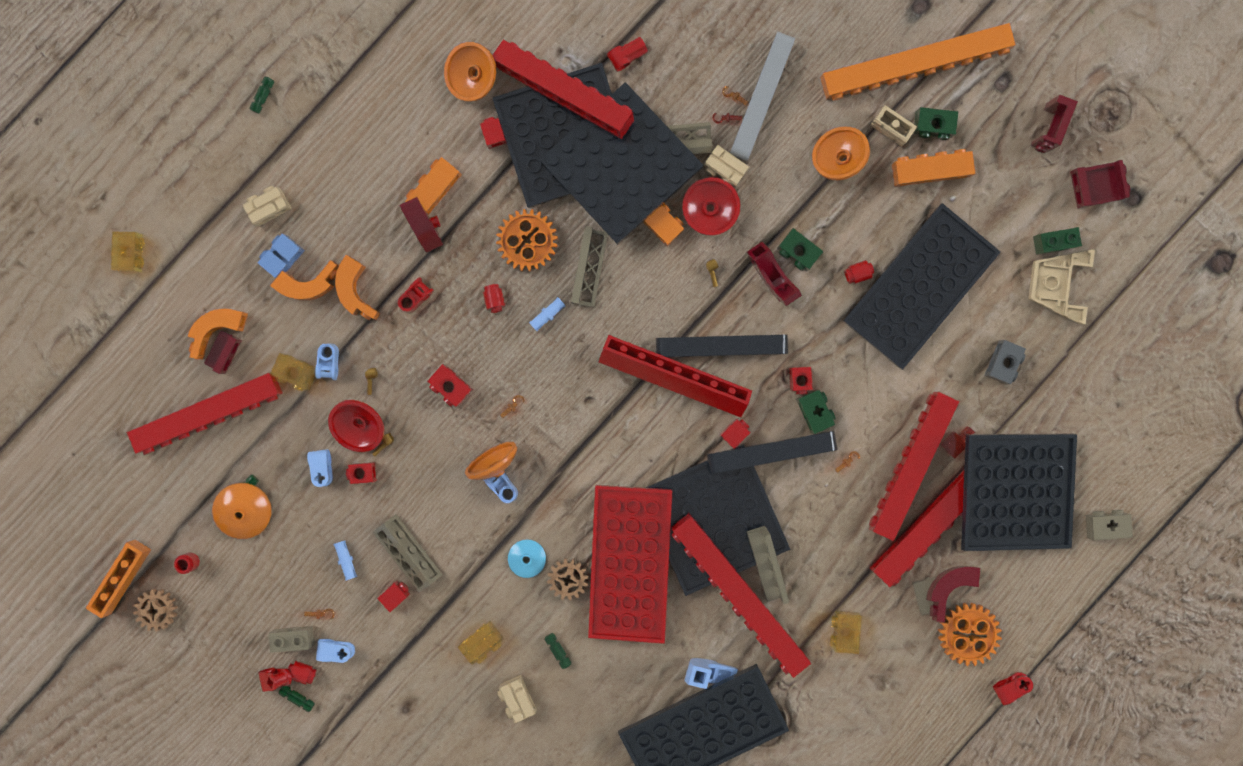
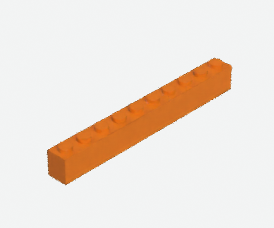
M1010 23L825 72L820 79L826 100L832 98V101L842 99L843 95L849 93L851 96L862 93L864 89L869 88V91L879 89L880 85L886 83L888 86L899 83L901 79L906 78V81L916 79L917 75L920 74L925 76L932 75L938 69L943 68V71L953 69L954 65H969L973 63V60L979 58L980 61L990 59L991 55L994 54L999 56L1010 53V50L1016 44Z

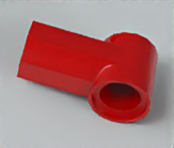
M638 37L624 46L613 48L607 53V56L615 70L619 72L628 67L635 59L648 53V49L643 39Z

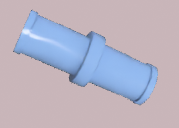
M557 297L547 308L541 309L542 312L529 323L538 331L549 320L552 321L554 319L553 316L566 306Z
M346 540L333 544L339 558L338 564H341L345 576V581L358 577L352 563L354 559L352 556L350 557Z

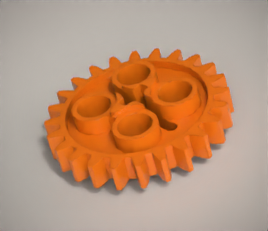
M523 209L522 215L515 211L516 217L509 214V222L503 219L505 227H498L502 231V233L496 234L497 237L501 238V240L496 241V244L502 246L498 249V252H504L501 258H508L507 265L513 262L514 269L520 265L521 271H524L525 267H527L529 272H531L532 266L539 270L538 264L541 263L545 267V259L552 261L549 254H556L552 248L558 247L556 243H553V241L558 240V236H553L552 234L557 230L550 229L553 222L546 223L547 216L541 219L540 211L537 215H534L533 209H531L529 214ZM525 222L531 224V229L527 232L521 230V226ZM538 227L539 230L530 238L531 243H526L521 251L516 254L517 249L524 244L523 238H529L534 229ZM538 235L546 237V241L543 244L536 243L535 240ZM517 237L519 243L514 247L510 246V238ZM527 249H531L534 252L530 259H526L523 256L524 251Z
M963 603L962 608L955 605L956 611L954 612L949 609L951 615H945L946 622H939L944 626L938 629L943 634L938 639L944 641L940 646L946 648L944 653L946 655L951 654L950 659H956V662L959 664L963 660L966 666H969L970 661L976 666L977 660L984 664L983 658L986 657L990 660L989 653L996 654L993 648L1000 647L996 643V640L1002 639V637L997 635V633L1002 631L996 627L1000 623L994 620L996 617L994 614H989V609L985 608L983 610V606L980 604L976 607L974 603H971L968 607L966 603ZM964 619V626L958 628V622ZM984 622L983 628L977 630V624ZM959 631L962 633L970 634L972 631L976 635L986 634V637H980L975 635H969V637H967L965 634H953V632ZM963 639L962 645L956 647V641ZM981 641V647L975 649V643Z

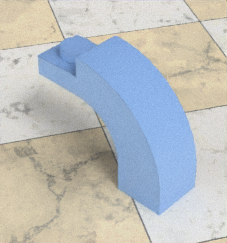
M692 658L690 659L684 680L688 685L707 689L708 683H718L736 674L738 669L719 664L714 660Z

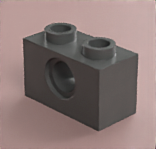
M999 340L984 376L1003 384H1011L1018 376L1017 369L1019 364L1021 365L1025 360L1026 354L1024 353L1026 348L1007 340ZM1005 358H1008L1010 361L1008 368L1003 364Z

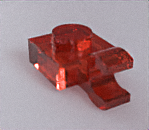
M968 426L959 434L953 431L940 445L955 459L965 450L966 434H975V431Z

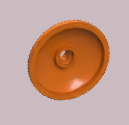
M465 42L459 44L450 52L444 67V78L449 91L456 98L469 102L480 100L489 93L495 82L496 65L492 54L486 47L475 42Z
M837 127L826 132L816 142L812 152V161L817 172L823 177L830 180L848 179L859 173L866 165L870 156V145L866 136L860 130L853 127Z
M505 442L485 451L469 464L465 470V475L468 479L485 480L501 476L516 455V444L514 442Z
M235 483L225 487L216 496L212 506V515L217 527L226 535L236 539H249L259 535L269 524L272 514L271 503L267 495L260 488L248 483ZM240 512L242 517H237L236 513Z

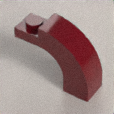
M763 242L747 251L756 271L779 302L781 301L787 306L802 296L800 290L784 274L772 251Z
M956 566L943 571L935 578L926 596V600L933 601V605L930 607L932 620L945 623L947 598L955 588L960 586L979 587L981 568Z

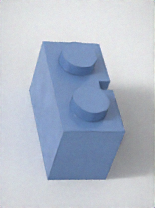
M285 234L276 236L272 241V248L265 250L259 257L258 264L275 278L282 271L287 272L305 251Z

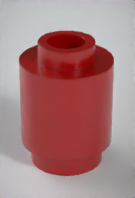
M866 260L850 265L848 269L844 270L849 284H857L871 279L874 273L872 263H868Z
M499 284L485 286L483 296L487 311H491V313L503 311L502 308L505 307L502 288H499Z
M188 552L175 559L174 567L178 573L187 574L198 568L200 560L195 553Z
M295 661L294 664L290 663L288 667L292 681L304 685L307 683L312 684L317 672L316 669H313V666Z

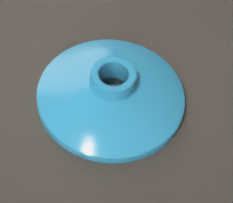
M526 539L515 543L508 554L510 569L516 575L523 578L538 575L546 563V554L543 547L533 540ZM523 557H529L530 562L525 563L523 561Z

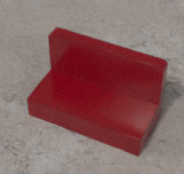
M221 330L204 364L213 368L212 371L218 374H226L242 340Z

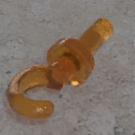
M725 86L722 89L723 96L733 97V101L738 100L744 105H748L749 102L739 96V92L734 93L732 91L730 94H725L724 91L729 86Z
M521 395L515 396L513 404L509 403L508 408L500 416L504 418L511 411L514 412L517 406L516 398H522L524 403V397Z
M856 451L850 452L848 459H843V463L835 471L839 473L846 466L849 468L851 466L850 463L853 461L851 455L854 453L857 455V459H860L859 453Z
M317 609V612L304 611V616L320 619V617H325L327 611H331L333 615L330 619H333L335 612L332 609H326L323 612Z

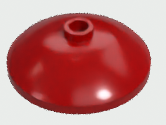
M714 177L703 178L692 184L685 193L682 204L683 215L688 225L696 232L708 236L719 235L728 231L737 221L740 213V199L734 187L725 180ZM712 205L714 210L709 212L707 206Z
M357 400L342 401L335 405L329 414L328 426L332 436L339 444L349 450L367 452L376 448L383 439L384 424L381 417L371 406Z

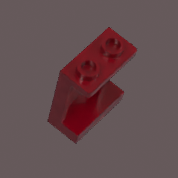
M1059 94L1047 102L1044 111L1054 114L1046 135H1042L1032 141L1030 146L1035 147V150L1040 153H1048L1062 144L1078 101Z
M1123 160L1087 168H1076L1070 171L1077 209L1120 201L1130 197L1131 189L1126 180L1127 168L1123 164Z

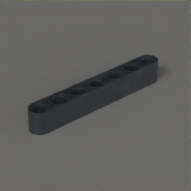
M788 335L656 338V353L665 357L788 354Z
M835 431L711 453L707 454L710 474L836 451L838 448Z

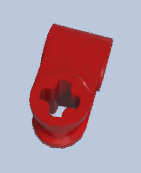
M419 277L400 296L398 306L404 312L412 313L432 295L434 290L432 288L429 289L422 282V278ZM406 299H411L412 306L407 309L404 308L403 302Z
M273 667L258 672L263 692L274 691L278 687L288 686L292 682L291 674L286 668Z
M1016 672L1006 679L995 683L993 689L1002 705H1008L1032 691L1033 682L1025 673Z

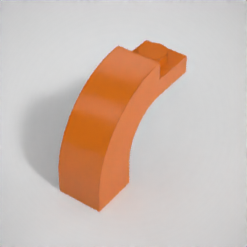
M345 255L337 269L335 278L338 298L351 314L357 316L359 311H361L360 315L364 318L377 320L381 313L363 302L357 293V281L366 267L352 257Z
M330 260L320 274L309 282H299L288 272L282 271L270 286L289 298L297 300L317 299L335 287L329 281L336 278L339 265Z
M216 309L202 315L192 325L187 336L194 338V342L189 347V357L203 360L211 335L221 328L243 332L248 313L233 309Z

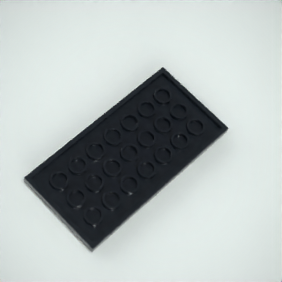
M941 203L843 322L899 369L903 370L1001 251Z
M755 664L707 687V689H703L619 730L618 734L635 766H718L788 732L789 729L758 665Z

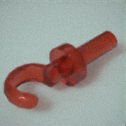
M714 113L712 117L713 121L717 124L723 122V120H726L727 123L730 120H742V116L730 115V113L722 115L720 121L715 120L717 113Z

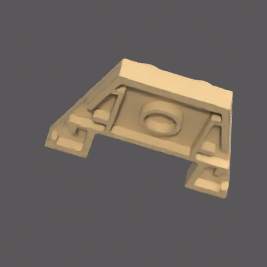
M1095 250L1033 261L1028 300L1078 324H1086L1088 307L1069 305L1068 299L1073 266L1092 268Z

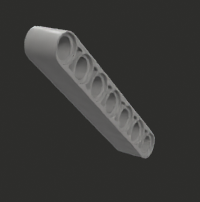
M777 31L730 151V154L744 161L749 159L795 41V38Z

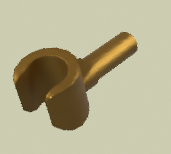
M712 259L706 263V268L711 275L713 287H717L718 284L714 270L719 268L716 260Z
M370 368L365 372L367 395H372V379L378 378L376 368Z
M391 433L383 436V443L372 453L373 456L376 457L383 448L394 442Z

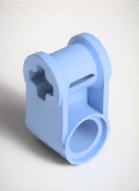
M322 344L318 348L315 368L316 379L323 377L337 380L339 349L335 344ZM326 347H330L332 350L330 357L325 355Z
M325 449L308 452L307 459L312 483L317 487L330 485L333 481L330 451ZM325 476V480H320L319 477Z
M505 473L499 476L495 482H493L496 479L495 477L484 480L502 502L510 503L518 497L517 488ZM506 489L512 490L513 497L511 499L505 498L504 491Z
M319 639L317 642V661L344 663L355 654V647L350 642L332 639Z

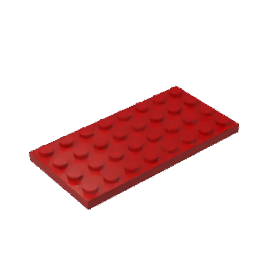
M595 485L588 638L665 644L673 489Z

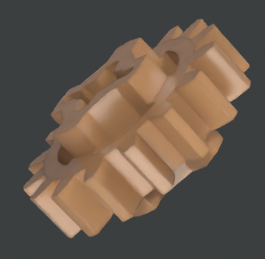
M564 558V563L558 560L557 567L552 565L551 569L553 572H548L547 574L551 577V579L547 580V583L552 584L549 590H555V597L560 594L561 600L568 596L570 601L572 595L579 598L578 592L584 593L583 586H588V583L584 581L589 578L588 575L584 574L586 567L581 569V562L575 564L574 558H572L571 562ZM563 567H568L567 570L563 572H557ZM574 569L578 571L581 578L575 575ZM567 575L571 576L569 583H566L564 579ZM555 580L560 582L562 589L557 586ZM573 586L577 587L573 591H568V589Z
M152 589L150 592L146 591L143 593V596L137 598L140 603L134 604V607L138 608V610L133 612V614L139 616L136 622L142 621L141 628L147 625V631L154 628L155 632H157L161 628H167L168 624L174 622L172 618L176 617L177 613L173 611L178 606L173 605V602L176 600L175 598L170 600V592L164 595V589L158 592L156 589Z

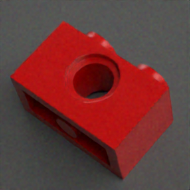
M442 364L427 381L431 384L429 388L436 394L440 392L445 397L443 400L451 407L453 405L458 407L474 390L445 364ZM448 381L454 385L452 392L445 390V384Z

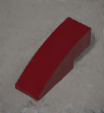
M418 197L399 205L426 253L443 245L438 231Z

